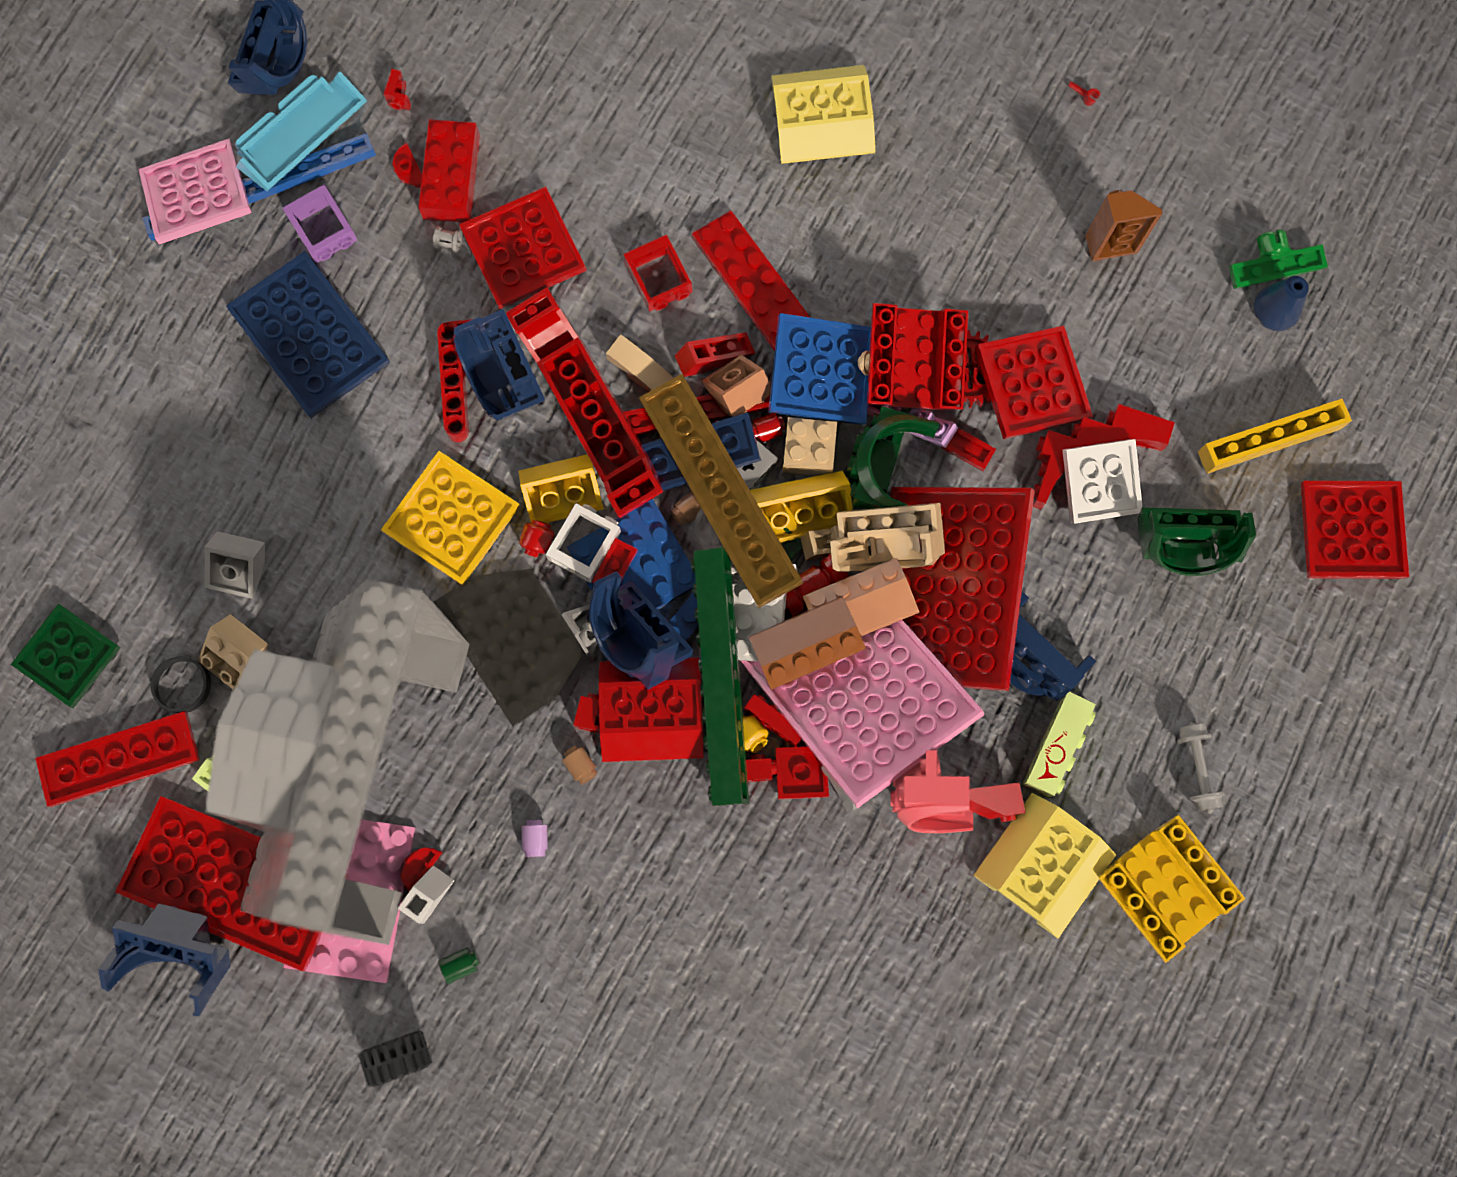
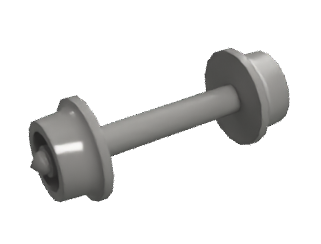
M1191 721L1188 726L1179 728L1180 739L1178 740L1179 744L1191 743L1201 795L1189 798L1190 801L1194 802L1196 811L1206 810V812L1211 814L1215 808L1223 807L1222 797L1225 795L1224 792H1211L1201 740L1213 737L1212 734L1208 733L1206 724H1196Z

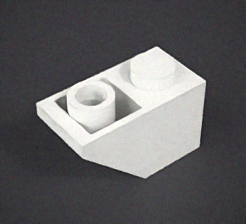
M432 866L413 886L398 909L417 923L424 924L455 880L435 866Z

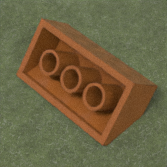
M1115 190L1107 194L1085 235L1091 260L1096 261L1137 254L1162 216V209L1132 190L1124 192L1122 190Z
M843 596L749 636L771 690L866 649Z

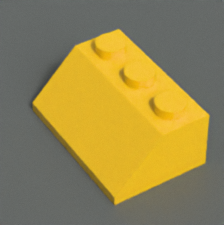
M588 454L518 471L530 522L533 519L545 523L566 519L576 503L580 506L584 504L589 505L596 511L604 509L593 463Z

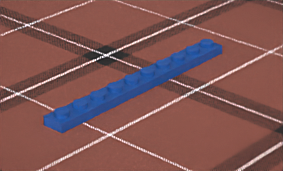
M367 133L307 155L268 191L264 190L252 179L246 178L243 180L249 204L374 157L376 154ZM150 215L143 217L151 241L156 240Z

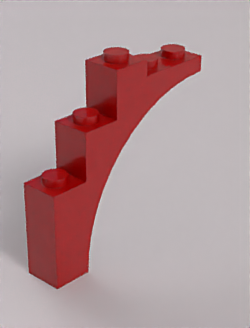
M1118 404L1113 411H1109L1105 424L1083 417L1079 424H1074L1070 437L1048 430L1044 437H1039L1035 449L1039 451L1037 459L1041 460L1042 463L1038 471V475L1041 476L1039 485L1035 484L1033 488L1035 491L1033 507L1042 509L1045 506L1056 481L1065 472L1063 449L1136 439V447L1163 451L1169 444L1175 422Z

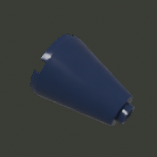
M1291 276L1259 292L1253 304L1254 314L1256 318L1258 316L1265 328L1273 331H1284L1299 321L1309 291L1307 281L1300 276Z

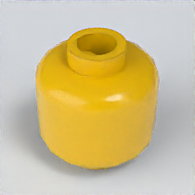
M743 715L745 752L756 753L767 744L768 730L756 716L749 715L745 717Z

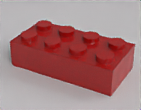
M754 694L746 704L744 711L749 715L756 716L765 727L792 747H796L802 738L786 718L778 712L779 709L773 704L768 705L764 697Z

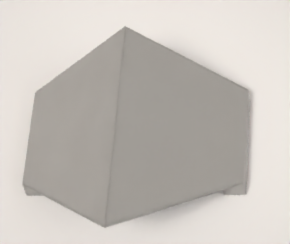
M590 604L566 611L562 616L592 663L599 646L593 635L591 624L587 619Z

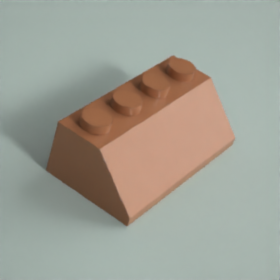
M897 558L803 596L808 611L843 596L861 636L919 613L912 591Z

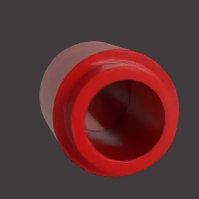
M775 413L755 419L752 423L756 440L760 441V443L783 436L782 430L786 429L782 416L777 417Z

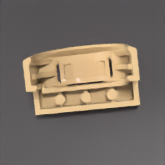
M940 503L838 512L839 538L830 541L833 569L836 571H865L895 558L898 559L901 568L933 565L940 555L945 554ZM869 537L871 543L872 557L869 555L867 539Z

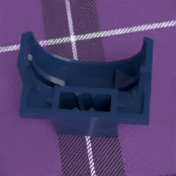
M504 309L484 318L477 317L454 328L453 340L458 357L476 397L489 417L501 421L545 401Z
M616 571L594 582L587 619L591 624L595 640L606 658L615 667L624 671L630 677L638 678L647 689H650L667 680L672 666L691 657L693 649L632 581L620 586L622 577ZM621 610L625 613L624 618L622 616Z
M158 903L143 925L121 920L115 922L112 927L115 946L98 968L101 988L110 992L128 972L142 965L162 961L188 965L201 974L189 993V998H192L195 1011L193 1016H200L230 968L229 949L221 945L210 944L207 916Z

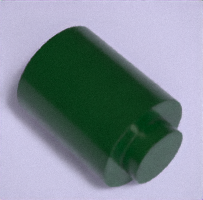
M468 947L438 960L440 970L447 984L477 972V965L481 964L475 949L470 951Z

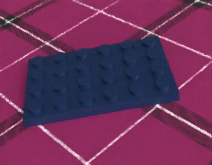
M305 251L226 305V308L310 419L390 363L386 355Z

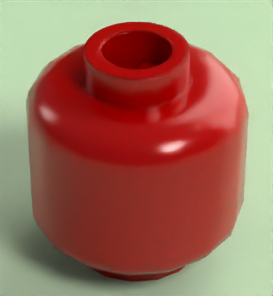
M536 519L525 523L519 539V545L525 548V554L538 557L539 553H547L554 538V531L550 529V524Z

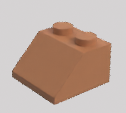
M742 355L702 380L704 386L723 412L730 417L744 414L754 405L764 402L770 396L771 385L764 370Z

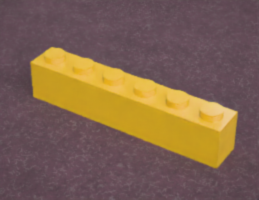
M1342 398L1206 443L1198 451L1206 474L1341 430L1352 419Z

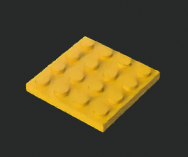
M438 451L382 527L381 531L463 586L519 509L520 504Z

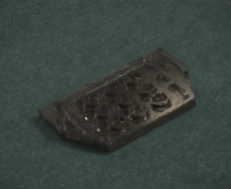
M531 569L475 575L465 581L463 585L460 584L433 602L469 643L467 657L513 728L557 699L561 689L584 654V650Z

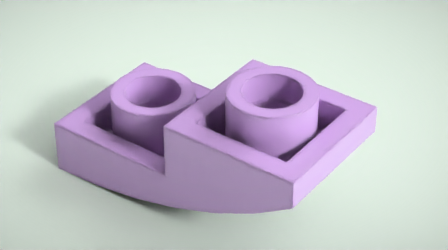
M912 408L909 412L913 416L940 422L934 438L910 432L938 446L946 448L958 429L955 423L936 418L930 411Z

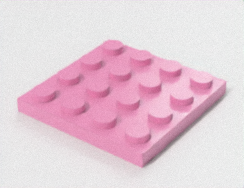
M230 139L139 169L154 236L158 244L252 213L240 170L236 168L238 162Z

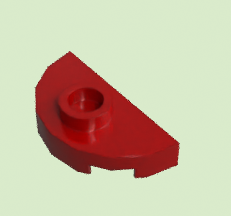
M405 143L394 154V172L402 183L419 188L421 187L422 173L408 144Z
M420 848L411 852L405 858L401 866L400 879L408 893L435 864L443 852L435 848Z

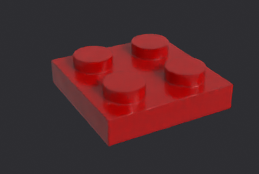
M809 747L775 748L778 800L829 798L828 776L824 774L821 769L822 763Z

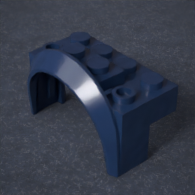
M293 0L255 1L236 59L231 60L229 65L231 74L228 84L238 93L276 95L278 87L288 85L298 75L306 55L307 32L302 17L304 11ZM282 30H291V31L294 30L295 33H282L281 31H282ZM277 36L275 55L271 64L266 69L267 61Z
M1023 591L1021 592L1020 608L1029 600V597ZM1019 614L1010 684L1025 693L1047 696L1058 701L1083 679L1084 674L1097 661L1088 655L1075 667ZM1016 655L1024 657L1029 661L1032 670L1027 668Z

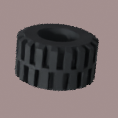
M415 1031L362 1050L358 1054L368 1087H376L425 1069L432 1063L423 1031Z

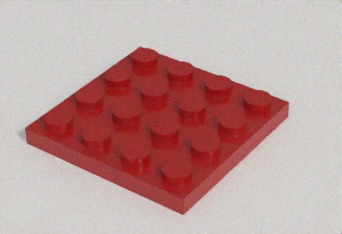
M543 187L459 224L499 310L536 294L547 287L549 288L587 271L547 187Z
M1065 326L999 339L975 346L1003 439L1079 422L1083 417L1089 419L1093 417Z
M1402 481L1301 482L1307 579H1406L1409 577Z

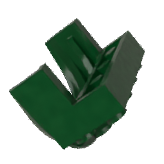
M1142 507L1137 518L1143 559H1151L1160 568L1185 576L1209 575L1220 572L1236 562H1242L1257 536L1253 513H1243L1241 516L1240 510ZM1170 539H1195L1208 541L1201 543H1180L1171 541ZM1214 543L1217 545L1218 548V559L1216 558Z

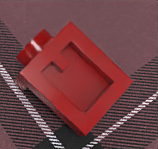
M391 69L384 91L387 104L396 110H410L411 103L408 96L405 95L406 81H404L400 70Z

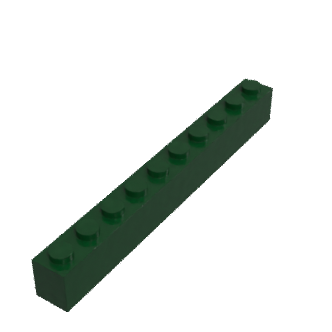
M723 547L693 551L694 558L691 560V567L696 579V583L693 584V593L695 598H697L698 607L695 609V619L699 623L697 645L701 648V658L699 659L698 666L700 673L703 675V684L700 686V692L705 703L702 719L704 724H706L707 734L704 736V745L706 750H708L709 758L706 761V771L710 776L711 785L708 787V798L712 801V806L749 804L731 559Z

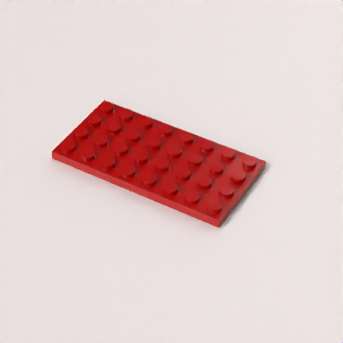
M160 796L115 893L153 909L159 903L207 916L210 933L302 972L306 971L322 934L320 931L285 924L240 911L245 890L249 886L248 880L251 868L257 859L256 852L261 837Z

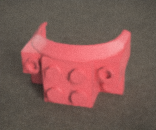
M926 750L925 759H921L920 763L893 782V786L896 787L895 791H891L893 812H897L898 819L910 830L921 833L973 831V812L969 810L970 779L969 777L942 776L937 750Z

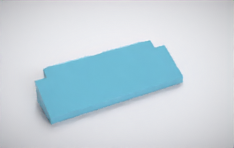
M341 72L335 76L331 83H328L323 77L309 76L279 103L278 109L281 112L279 115L273 112L267 113L237 139L235 146L238 152L236 154L242 157V159L238 162L236 168L264 190H270L361 108L367 100Z

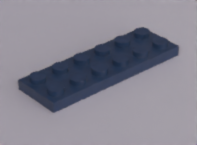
M748 412L711 423L737 468L762 461ZM663 439L642 445L654 465L663 490L687 483Z

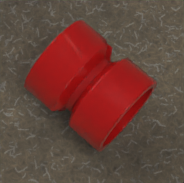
M831 553L820 560V566L813 565L804 572L817 590L849 577L847 571H836L833 569Z
M804 572L799 574L803 584L786 593L785 612L791 618L804 611L803 606L806 603L803 596L817 591L813 582Z

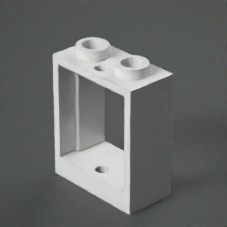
M576 503L547 551L546 556L549 561L592 583L614 539H618L621 531L620 527L617 526L618 522L609 516L602 518L596 514L597 511L586 504L580 506ZM579 515L609 531L589 567L559 551Z

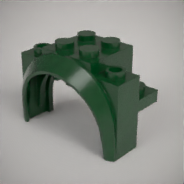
M883 406L879 414L874 413L871 426H865L863 434L858 433L852 452L856 457L851 456L845 475L850 478L849 483L852 486L850 496L854 497L852 505L865 509L908 506V504L886 494L904 432H913L934 438L940 422L920 418Z

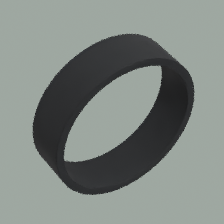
M177 656L165 660L156 668L151 678L150 687L154 700L162 708L174 713L192 712L198 709L208 698L211 680L207 670L199 662L188 657ZM184 661L194 663L200 669L204 681L199 698L185 708L174 709L168 707L161 700L158 692L161 675L169 666Z

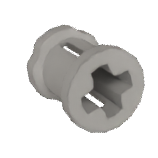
M441 226L435 228L433 235V245L435 248L442 246L452 248L455 252L460 250L462 243L461 230L453 232L443 230Z

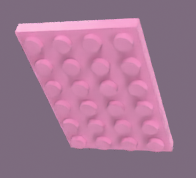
M361 820L346 873H349L346 880L404 893L400 872L405 858L411 853L415 827ZM400 910L397 913L389 945L322 932L306 971L387 983ZM284 964V967H283V968L297 970V969H295V968H292V967H290V966Z

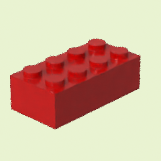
M429 119L419 199V210L423 220L461 223L471 220L480 134L476 123Z

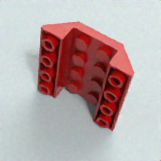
M873 303L867 404L915 409L962 410L964 402L968 310L942 309L934 311L897 308L898 305Z
M687 658L672 666L668 679L650 689H647L638 678L630 677L627 673L615 667L610 661L599 662V722L602 762L704 758L700 692L701 674L698 666L700 658Z

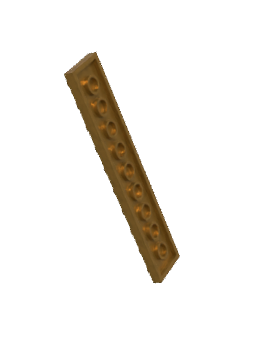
M683 374L639 397L758 608L803 584Z

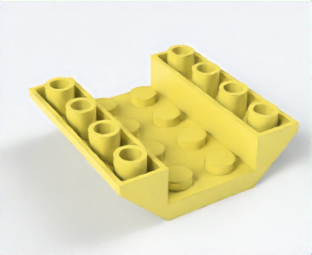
M864 65L771 76L779 131L781 164L875 153L874 119L868 74Z
M1031 793L1024 803L1025 813L1015 816L1016 820L1011 821L973 876L993 891L1000 892L1036 919L1038 925L1054 937L1059 938L1098 882L1099 876L1107 869L1116 854L1101 837L1067 812Z

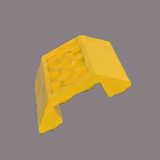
M1179 815L1145 836L1115 860L1098 878L1164 963H1167L1186 947L1184 943L1217 916L1226 915L1246 899Z

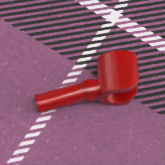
M1072 81L1068 85L1083 96V102L1087 106L1095 103V100L1090 96L1098 99L1101 95L1100 91L1096 88L1087 91Z

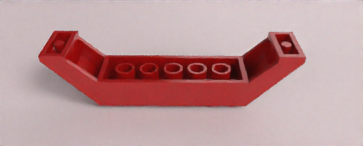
M548 287L506 312L515 332L538 364L598 472L607 492L606 496L617 516L621 518L663 493L664 491L653 463L586 345Z

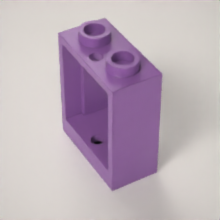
M325 185L283 207L285 214L315 263L329 259L333 253L340 249L349 248L357 240L353 230ZM330 205L344 229L312 246L298 222Z

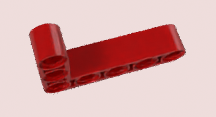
M473 319L444 322L437 330L443 425L448 437L458 443L463 442L469 436L466 379L453 338L445 339V336L448 333H454L455 327ZM449 356H457L454 362H446ZM453 378L459 379V381H458V383H457L456 385H454V386H449V385H448V382H449L451 379H453ZM455 401L460 402V406L458 408H449L451 403ZM454 425H462V429L459 432H451Z

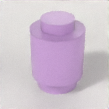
M526 820L527 826H521L522 851L525 852V857L545 856V850H548L547 825H542V820Z

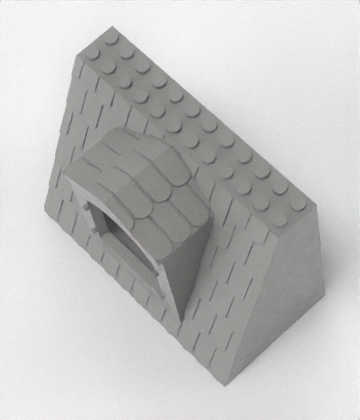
M366 580L353 593L347 595L344 600L340 601L338 605L326 613L321 627V637L314 651L313 662L254 650L218 723L206 812L253 827L264 833L258 844L257 859L251 868L248 880L249 886L245 890L240 911L324 933L389 945L403 893L344 878L399 680L457 693L470 644L423 591Z

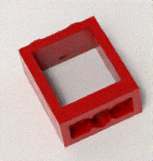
M667 234L623 254L624 263L649 312L662 310L668 303L676 299L681 301L692 293V282ZM667 255L681 285L651 298L636 268Z

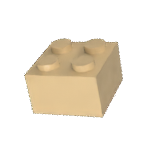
M788 417L782 473L812 476L832 473L837 422Z

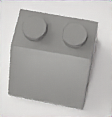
M217 531L205 546V588L253 599L265 564V542Z

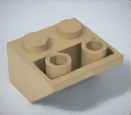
M230 614L210 627L198 662L234 690L254 650L266 651L269 644Z

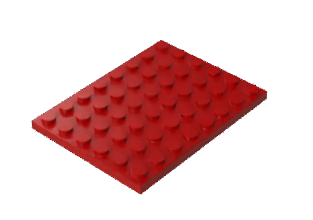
M891 487L890 497L908 505L940 503L945 554L940 555L933 565L902 568L919 609V613L902 620L963 688L1009 691L1035 491L1032 488Z

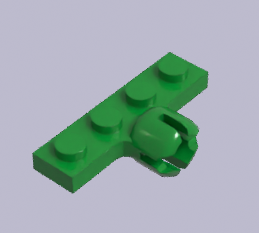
M1276 229V232L1268 231L1257 237L1256 240L1260 253L1258 259L1228 266L1233 289L1328 268L1323 244L1292 250L1288 244L1286 231L1283 229Z

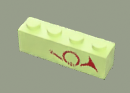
M1068 692L1061 698L1022 785L1049 798L1061 793L1065 785L1063 776L1066 770L1070 771L1076 760L1072 756L1076 748H1081L1086 738V735L1083 734L1086 725L1090 726L1096 716V713L1093 712L1096 704L1071 692Z

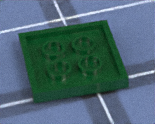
M58 603L10 665L68 707L74 709L121 647Z

